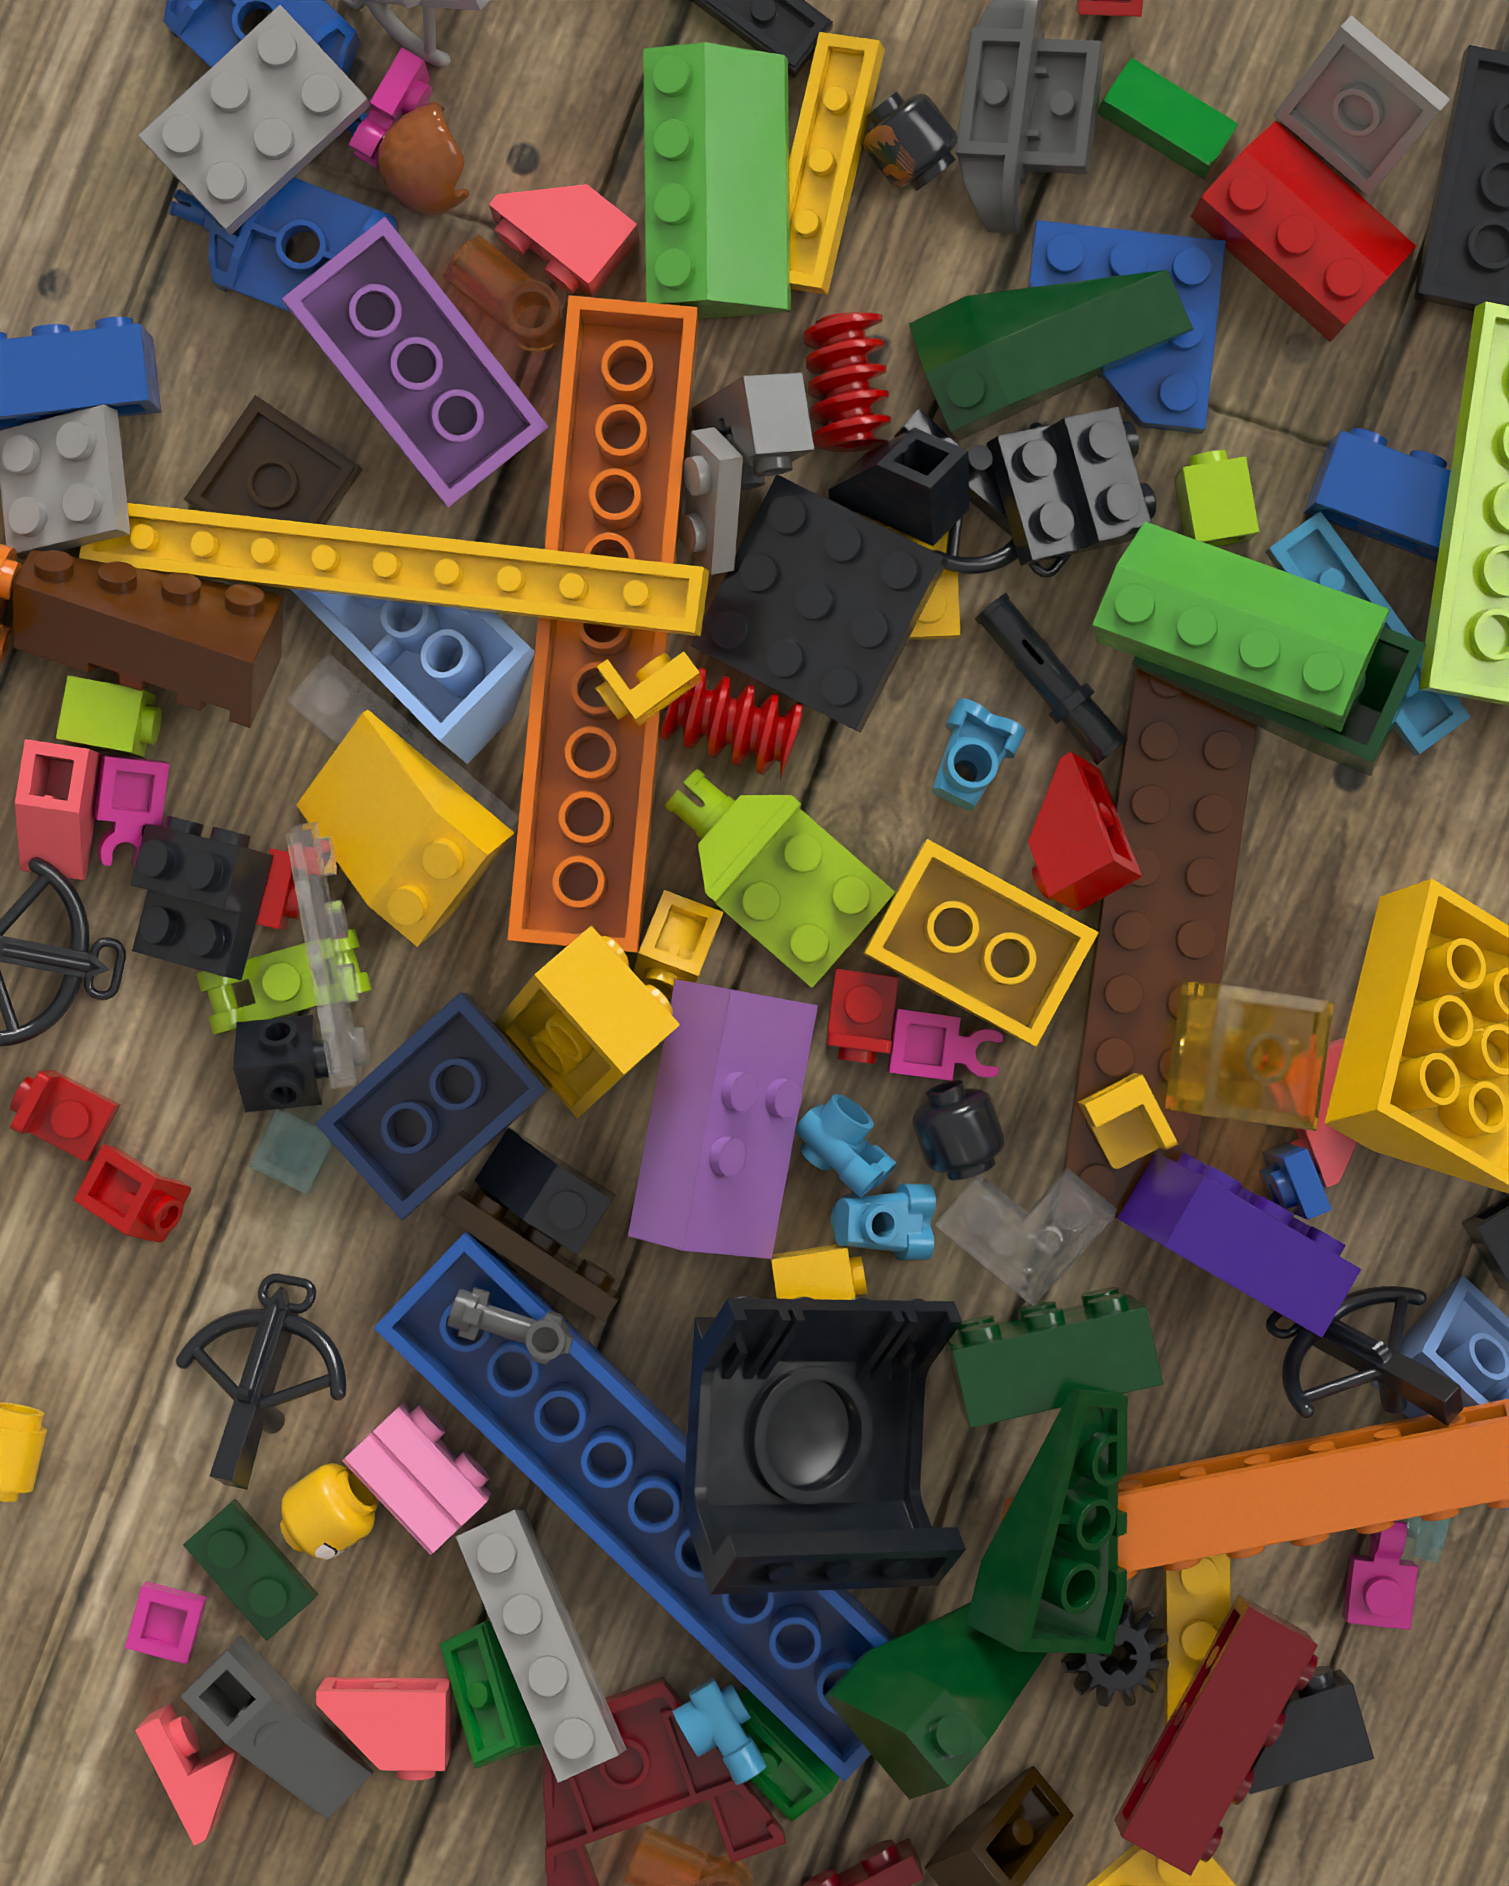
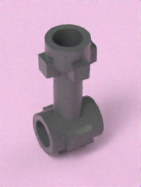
M476 1287L473 1288L472 1292L459 1289L448 1320L449 1327L460 1330L458 1336L474 1341L479 1330H483L526 1344L528 1351L532 1355V1361L547 1365L551 1359L556 1358L559 1354H568L570 1352L574 1336L569 1333V1328L563 1321L564 1315L548 1311L544 1317L534 1320L489 1305L491 1293L489 1291Z

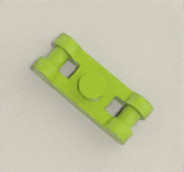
M355 929L334 933L313 941L247 959L242 980L227 978L205 971L197 973L196 977L201 993L208 992L214 1015L208 1017L213 1036L236 1030L237 1022L279 1018L371 991L372 987L368 973L360 972L354 951L360 948ZM330 957L336 980L320 984L314 961ZM249 980L256 1003L238 1008L232 985Z

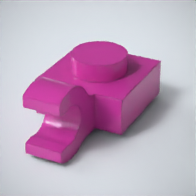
M1396 1520L1391 1528L1370 1534L1369 1556L1349 1554L1342 1614L1347 1623L1411 1630L1418 1566L1411 1560L1400 1559L1406 1544V1522Z

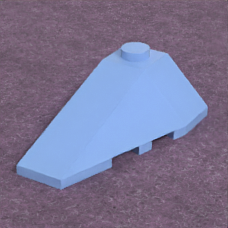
M291 589L441 743L468 764L512 719L535 651L496 613Z

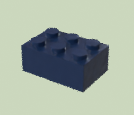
M459 993L315 1124L394 1213L403 1220L419 1208L549 1091L552 1086L468 993Z

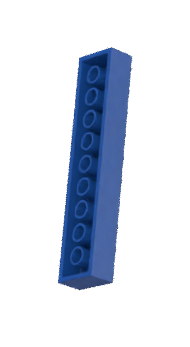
M466 1231L379 1321L374 1329L845 1782L871 1753L827 1702L824 1696L865 1652L897 1637L847 1589L710 1595L683 1513L687 1435L565 1318L563 1321L567 1324L569 1333L574 1336L571 1350L568 1354H559L556 1358L551 1359L547 1365L532 1361V1355L528 1351L526 1344L483 1330H479L474 1341L458 1336L460 1330L449 1327L448 1320L460 1288L470 1292L473 1291L474 1287L491 1292L489 1305L534 1320L544 1317L548 1311L560 1314L494 1249Z

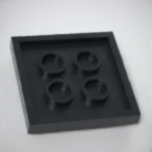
M776 475L735 556L734 571L727 572L702 622L701 636H695L691 646L861 733L948 559L780 475Z

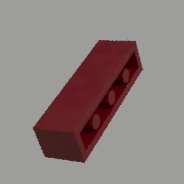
M1238 1594L1114 1819L1122 1838L1190 1876L1200 1860L1206 1863L1211 1859L1223 1835V1827L1219 1824L1230 1804L1239 1805L1250 1790L1255 1771L1251 1769V1766L1262 1746L1270 1748L1276 1742L1284 1727L1286 1713L1282 1710L1294 1688L1298 1691L1304 1689L1316 1669L1318 1657L1314 1655V1652L1318 1645L1306 1631Z

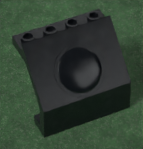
M753 1296L728 1298L715 1318L695 1317L683 1513L710 1595L938 1586L966 1548L958 1527L932 1528L922 1501L920 1482L924 1400L928 1371L962 1324V1319L954 1301H925L918 1298L906 1301L869 1300L867 1298L831 1300L813 1299L811 1297L762 1299Z

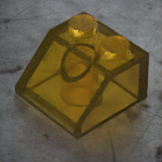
M1183 981L1165 1109L1317 1131L1335 1002L1222 984Z

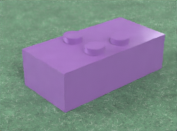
M386 217L382 218L282 298L284 305L446 507H450L549 427Z
M675 979L671 998L672 1016L680 1025L663 1042L628 1236L682 1251L772 1259L818 1005Z

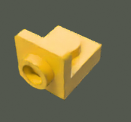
M684 651L674 659H671L667 653H663L636 673L635 677L640 683L630 690L607 659L597 666L605 682L595 689L618 720L629 713L639 727L701 682V676Z
M664 890L638 952L633 973L645 986H654L667 999L672 998L675 979L697 983L724 912Z

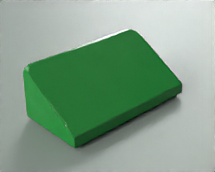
M1132 57L1105 95L1097 114L1202 179H1205L1238 126L1237 122Z
M484 1621L440 1643L474 1768H480L542 1746L491 1621Z
M744 1687L738 1694L751 1719L742 1723L741 1726L746 1735H751L766 1764V1768L750 1780L793 1822L829 1795L840 1777L747 1687Z

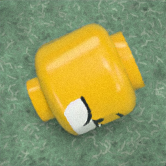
M335 1463L320 1466L289 1487L281 1500V1515L283 1519L281 1520L280 1527L282 1535L286 1542L298 1552L304 1551L309 1556L321 1560L336 1557L371 1532L375 1523L378 1499L349 1468Z

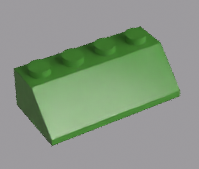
M707 42L644 48L646 302L698 307L699 319L791 312V284L789 283L788 58L781 54Z
M1144 522L1117 563L1092 626L1097 643L1341 732L1390 609Z

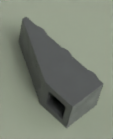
M241 1634L194 1679L180 1696L225 1744L326 1819L374 1772Z

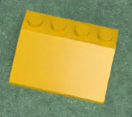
M1432 878L1379 897L1324 1124L1374 1152L1509 1194V926Z

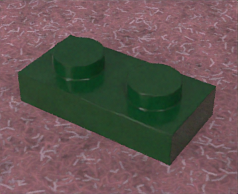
M236 1499L231 1501L183 1544L266 1641L309 1605L318 1595L317 1591Z

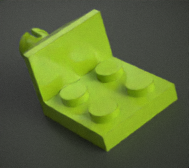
M697 768L683 784L686 789L703 802L704 806L698 807L677 789L664 807L671 814H676L701 839L698 843L706 896L808 986L813 988L896 892L800 809L801 803L792 795H740L735 801L730 796L727 797Z

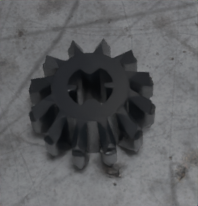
M1125 1596L1114 1645L1119 1646L1122 1644L1127 1654L1123 1659L1119 1661L1111 1655L1106 1658L1105 1654L1069 1653L1060 1661L1065 1673H1079L1073 1684L1075 1690L1080 1695H1084L1097 1687L1096 1700L1100 1706L1108 1707L1111 1703L1115 1690H1119L1126 1706H1133L1136 1703V1696L1132 1687L1139 1683L1145 1691L1154 1693L1158 1685L1148 1673V1670L1163 1671L1169 1667L1167 1657L1155 1651L1168 1643L1169 1639L1164 1629H1150L1156 1616L1149 1607L1142 1608L1132 1615L1133 1602L1128 1596Z

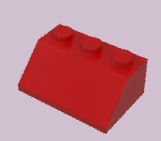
M1276 120L1244 148L1207 189L1190 216L1215 240L1226 241V250L1329 342L1339 334L1417 247Z

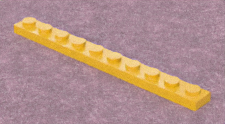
M127 503L130 525L129 535L82 545L79 558L105 563L125 562L139 569L167 574L187 573L201 579L701 636L709 571L705 567L133 503Z

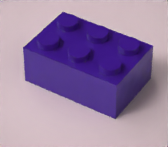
M1155 1152L1117 1218L1321 1338L1361 1271L1359 1267L1340 1257L1346 1246L1345 1244L1313 1226L1310 1227L1296 1219L1294 1214L1261 1195H1256L1242 1187V1184L1232 1177L1184 1152L1177 1162Z

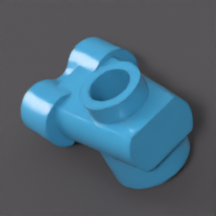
M958 698L945 724L946 728L951 731V735L931 791L934 795L965 810H974L987 786L994 779L1004 757H1015L1026 730L1017 722L994 715L982 705L972 700ZM964 765L968 767L972 772L973 781L970 782L961 778L954 766Z
M834 1094L825 1105L820 1104L810 1109L795 1128V1133L804 1140L800 1147L804 1157L821 1170L830 1171L833 1168L840 1175L839 1179L860 1198L872 1188L876 1189L897 1166V1162L879 1146H873L864 1139L874 1126L873 1120L859 1104L844 1095Z
M900 1184L895 1193L864 1195L862 1198L856 1193L843 1196L836 1202L831 1213V1226L835 1234V1241L840 1246L893 1251L898 1260H929L934 1251V1235L931 1230V1218L936 1207L934 1189L930 1184Z
M712 1677L690 1690L689 1696L691 1700L672 1711L697 1757L702 1756L715 1747L719 1748L724 1757L722 1760L729 1770L735 1785L748 1781L766 1768L765 1760L751 1735H746L741 1726L742 1723L751 1719V1716L733 1684L721 1690L715 1678Z

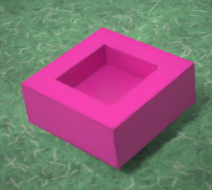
M146 1581L140 1588L125 1648L187 1665L192 1659L208 1597Z

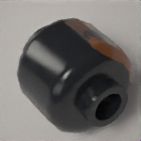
M896 91L867 115L874 124V127L866 133L863 146L894 187L901 188L911 184L915 191H918L956 160L951 154L957 143L956 132L926 94H915L904 101Z

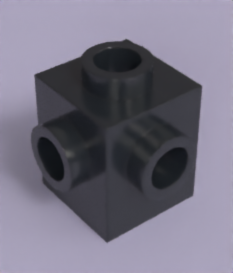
M313 1014L236 1023L233 1070L245 1113L322 1105L323 1078L333 1077L334 1063L330 1040H319Z

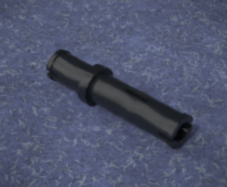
M1007 593L1003 594L985 608L975 620L985 628L1013 662L1014 666L1053 711L1048 715L1055 724L1062 721L1091 755L1094 763L1098 765L1125 743L1128 738L1121 734L1091 698L1095 693L1088 683L1081 686L1051 650L1047 642L1041 638L1009 600L1010 597Z

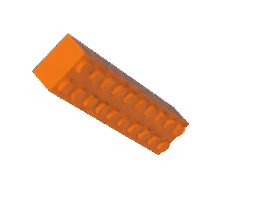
M568 296L545 549L677 564L679 523L684 490L683 465L687 458L699 331L698 307ZM538 618L508 941L567 947L592 926L601 937L608 936L613 939L624 952H639L663 709L639 727L629 713L618 720L595 689L605 682L597 666L608 659L631 690L640 683L635 675L641 668L663 653L668 654L670 633Z

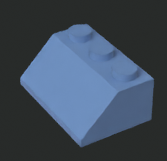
M1462 1275L1444 1291L1402 1337L1400 1353L1459 1384L1464 1408L1509 1399V1317ZM1374 1381L1373 1386L1379 1390L1378 1382ZM1408 1400L1407 1407L1402 1411L1408 1418L1428 1415V1413Z

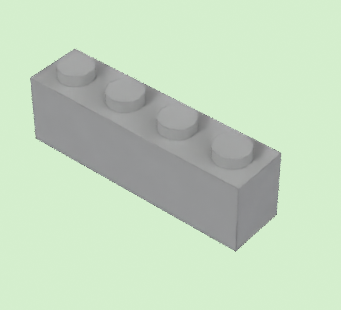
M526 1510L510 1511L456 1536L557 1782L564 1781L626 1751V1746Z

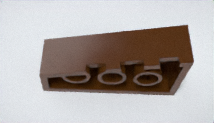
M31 550L12 582L14 648L87 673L99 667L112 670L119 678V684L142 691L148 684H153L177 692V704L201 711L206 706V703L230 710V722L251 728L281 659L284 594L263 591L250 584L229 585L201 580L187 573L167 574L139 569L125 562L105 563L72 557L68 553L57 550L44 552Z

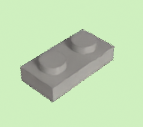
M715 427L691 431L690 455L685 459L683 465V477L687 488L686 513L682 515L679 523L680 538L685 550L691 553L711 575L734 571L743 456Z

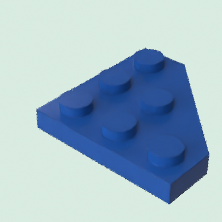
M1036 220L1028 288L1168 270L1194 330L1098 375V377H1103L1124 403L1123 408L1139 427L1202 434L1206 428L1226 241Z

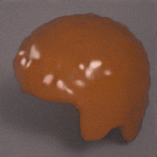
M437 102L417 107L394 122L384 133L378 148L379 174L387 190L402 206L421 216L442 215L469 197L467 189H454L463 171L465 161L442 113L445 108Z

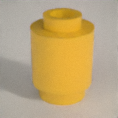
M0 1402V1501L16 1502L19 1493H29L34 1490L47 1429L42 1427L44 1412L36 1408Z

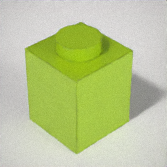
M1216 450L1189 457L1190 466L1182 467L1174 477L1184 536L1215 547L1249 542L1260 531L1246 456L1228 459L1226 450Z
M67 676L56 739L72 745L145 758L147 744L155 745L158 739L162 721V710L160 707H155L156 695L144 689L139 691L123 685Z

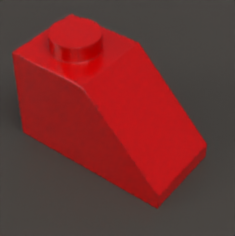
M1073 752L1062 756L1028 840L1036 863L1032 867L1031 872L1036 886L1048 900L1053 899L1079 912L1141 878L1142 874L1100 769Z

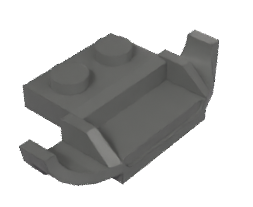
M992 0L986 7L977 27L971 28L955 153L958 156L964 184L988 232L1019 234V185L1026 183L1027 171L1089 174L1105 48L1101 41L1044 39L1045 35L1040 27L1045 0Z

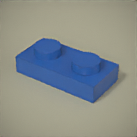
M1284 1142L1261 1151L1267 1167L1260 1169L1259 1175L1270 1201L1275 1204L1280 1203L1282 1208L1307 1220L1332 1210L1307 1148Z

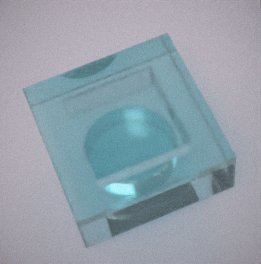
M277 1109L249 1167L305 1194H309L328 1158L333 1143L316 1124L287 1110Z
M1420 1516L1409 1518L1407 1537L1417 1540L1413 1556L1439 1564L1451 1518L1440 1521H1425Z

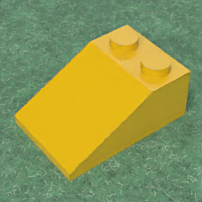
M368 709L362 712L296 804L366 904L417 947L447 923L515 834Z
M592 926L535 973L495 1022L500 1030L552 1086L551 1090L577 1119L680 1025L672 1016L673 1009L667 998L654 986H645L628 967L629 960L623 949L610 937H601Z

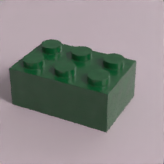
M1110 1287L1082 1294L1081 1300L1083 1305L1062 1309L1057 1308L1056 1301H1048L1018 1309L1020 1319L999 1323L994 1321L993 1315L963 1320L957 1329L958 1333L951 1337L946 1346L960 1408L969 1427H978L1062 1408L1072 1388L1124 1394L1164 1385L1146 1307L1130 1294L1119 1293L1118 1287Z

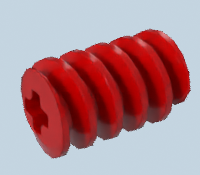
M872 312L832 314L817 320L815 325L810 326L804 331V344L809 348L816 349V351L806 357V369L811 373L819 375L808 382V394L813 398L823 400L810 408V420L817 424L825 425L812 433L813 444L819 449L842 453L871 450L888 442V440L875 438L874 431L891 423V416L872 412V405L888 399L889 392L870 387L869 382L871 379L886 374L887 368L886 365L869 362L867 358L868 354L885 347L884 340L869 337L865 334L866 329L882 323V314Z
M700 667L698 671L700 672L701 682L669 704L660 738L668 741L680 727H683L685 748L692 750L705 735L707 736L708 755L710 757L716 758L730 744L732 745L733 765L740 767L751 753H755L757 774L764 776L777 761L780 762L781 780L803 719V704L795 702L788 712L781 716L779 715V695L772 693L760 708L756 707L754 686L748 684L736 699L731 698L730 678L723 676L712 690L706 689V669Z

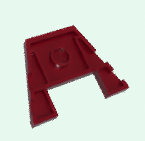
M664 1677L605 1698L627 1749L620 1755L558 1783L542 1746L547 1886H600L586 1849V1844L706 1800L710 1802L731 1863L786 1844L783 1827L749 1784L744 1782L735 1785L729 1770L722 1760L724 1757L718 1747L697 1757L672 1712L685 1703Z

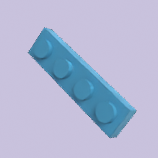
M1321 511L1265 551L1266 555L1279 570L1390 609L1384 627L1413 638ZM1423 655L1393 727L1413 756L1424 752L1471 717L1456 696L1418 689Z

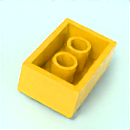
M927 839L920 847L862 954L1023 1043L1036 1047L1099 932Z

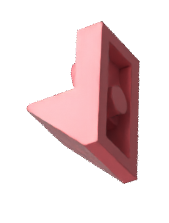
M170 1703L147 1715L135 1731L195 1846L207 1839L218 1822L240 1754L227 1745L199 1760L196 1752L200 1750V1743L195 1729L185 1716L178 1718Z

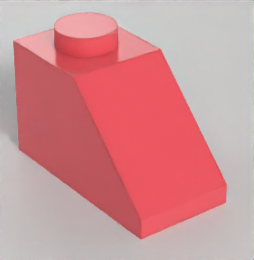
M324 1678L316 1691V1706L380 1771H396V1776L403 1780H426L433 1778L435 1771H445L451 1757L452 1687L449 1678Z

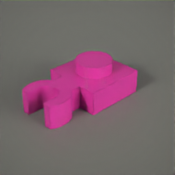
M402 47L370 101L371 111L367 118L358 126L349 143V146L355 150L353 155L374 168L378 167V148L384 133L403 115L417 107L428 104L432 93V86L428 85L431 79L424 60Z
M101 753L93 816L97 820L112 821L111 829L102 835L97 846L98 859L103 865L111 866L114 848L119 843L129 842L134 847L132 865L135 867L142 841V826L147 823L161 827L169 763L166 761Z
M895 1009L891 1035V1054L889 1053L886 1072L952 1081L955 1063H962L967 1071L976 1076L994 1077L998 1075L999 1068L980 1064L976 1059L975 1052L977 1046L984 1041L1002 1042L1003 1034L992 1029L982 1028L970 1032L966 1037L959 1036L961 1017Z

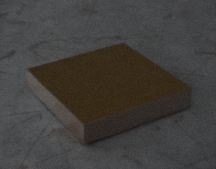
M255 395L184 500L199 511L325 525L363 469L360 465Z

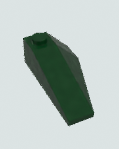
M1168 270L968 295L909 323L930 387L950 432L960 440L1194 330Z
M1383 627L1341 732L1136 656L1132 665L1314 754L1371 777L1400 713L1426 648V643Z
M1071 1389L981 1560L966 1625L1018 1652L1112 1654L1127 1592V1570L1118 1566V1537L1127 1533V1513L1118 1509V1481L1127 1472V1396L1115 1392Z
M971 1602L865 1652L824 1696L909 1800L949 1787L990 1740L1047 1654L1046 1652H1018L966 1625Z

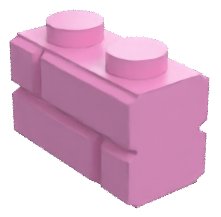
M403 1401L342 1461L431 1555L488 1501L491 1492L484 1484L490 1480V1477L480 1463L468 1452L463 1451L457 1457L440 1439L446 1433V1430L432 1412L421 1404L413 1410Z

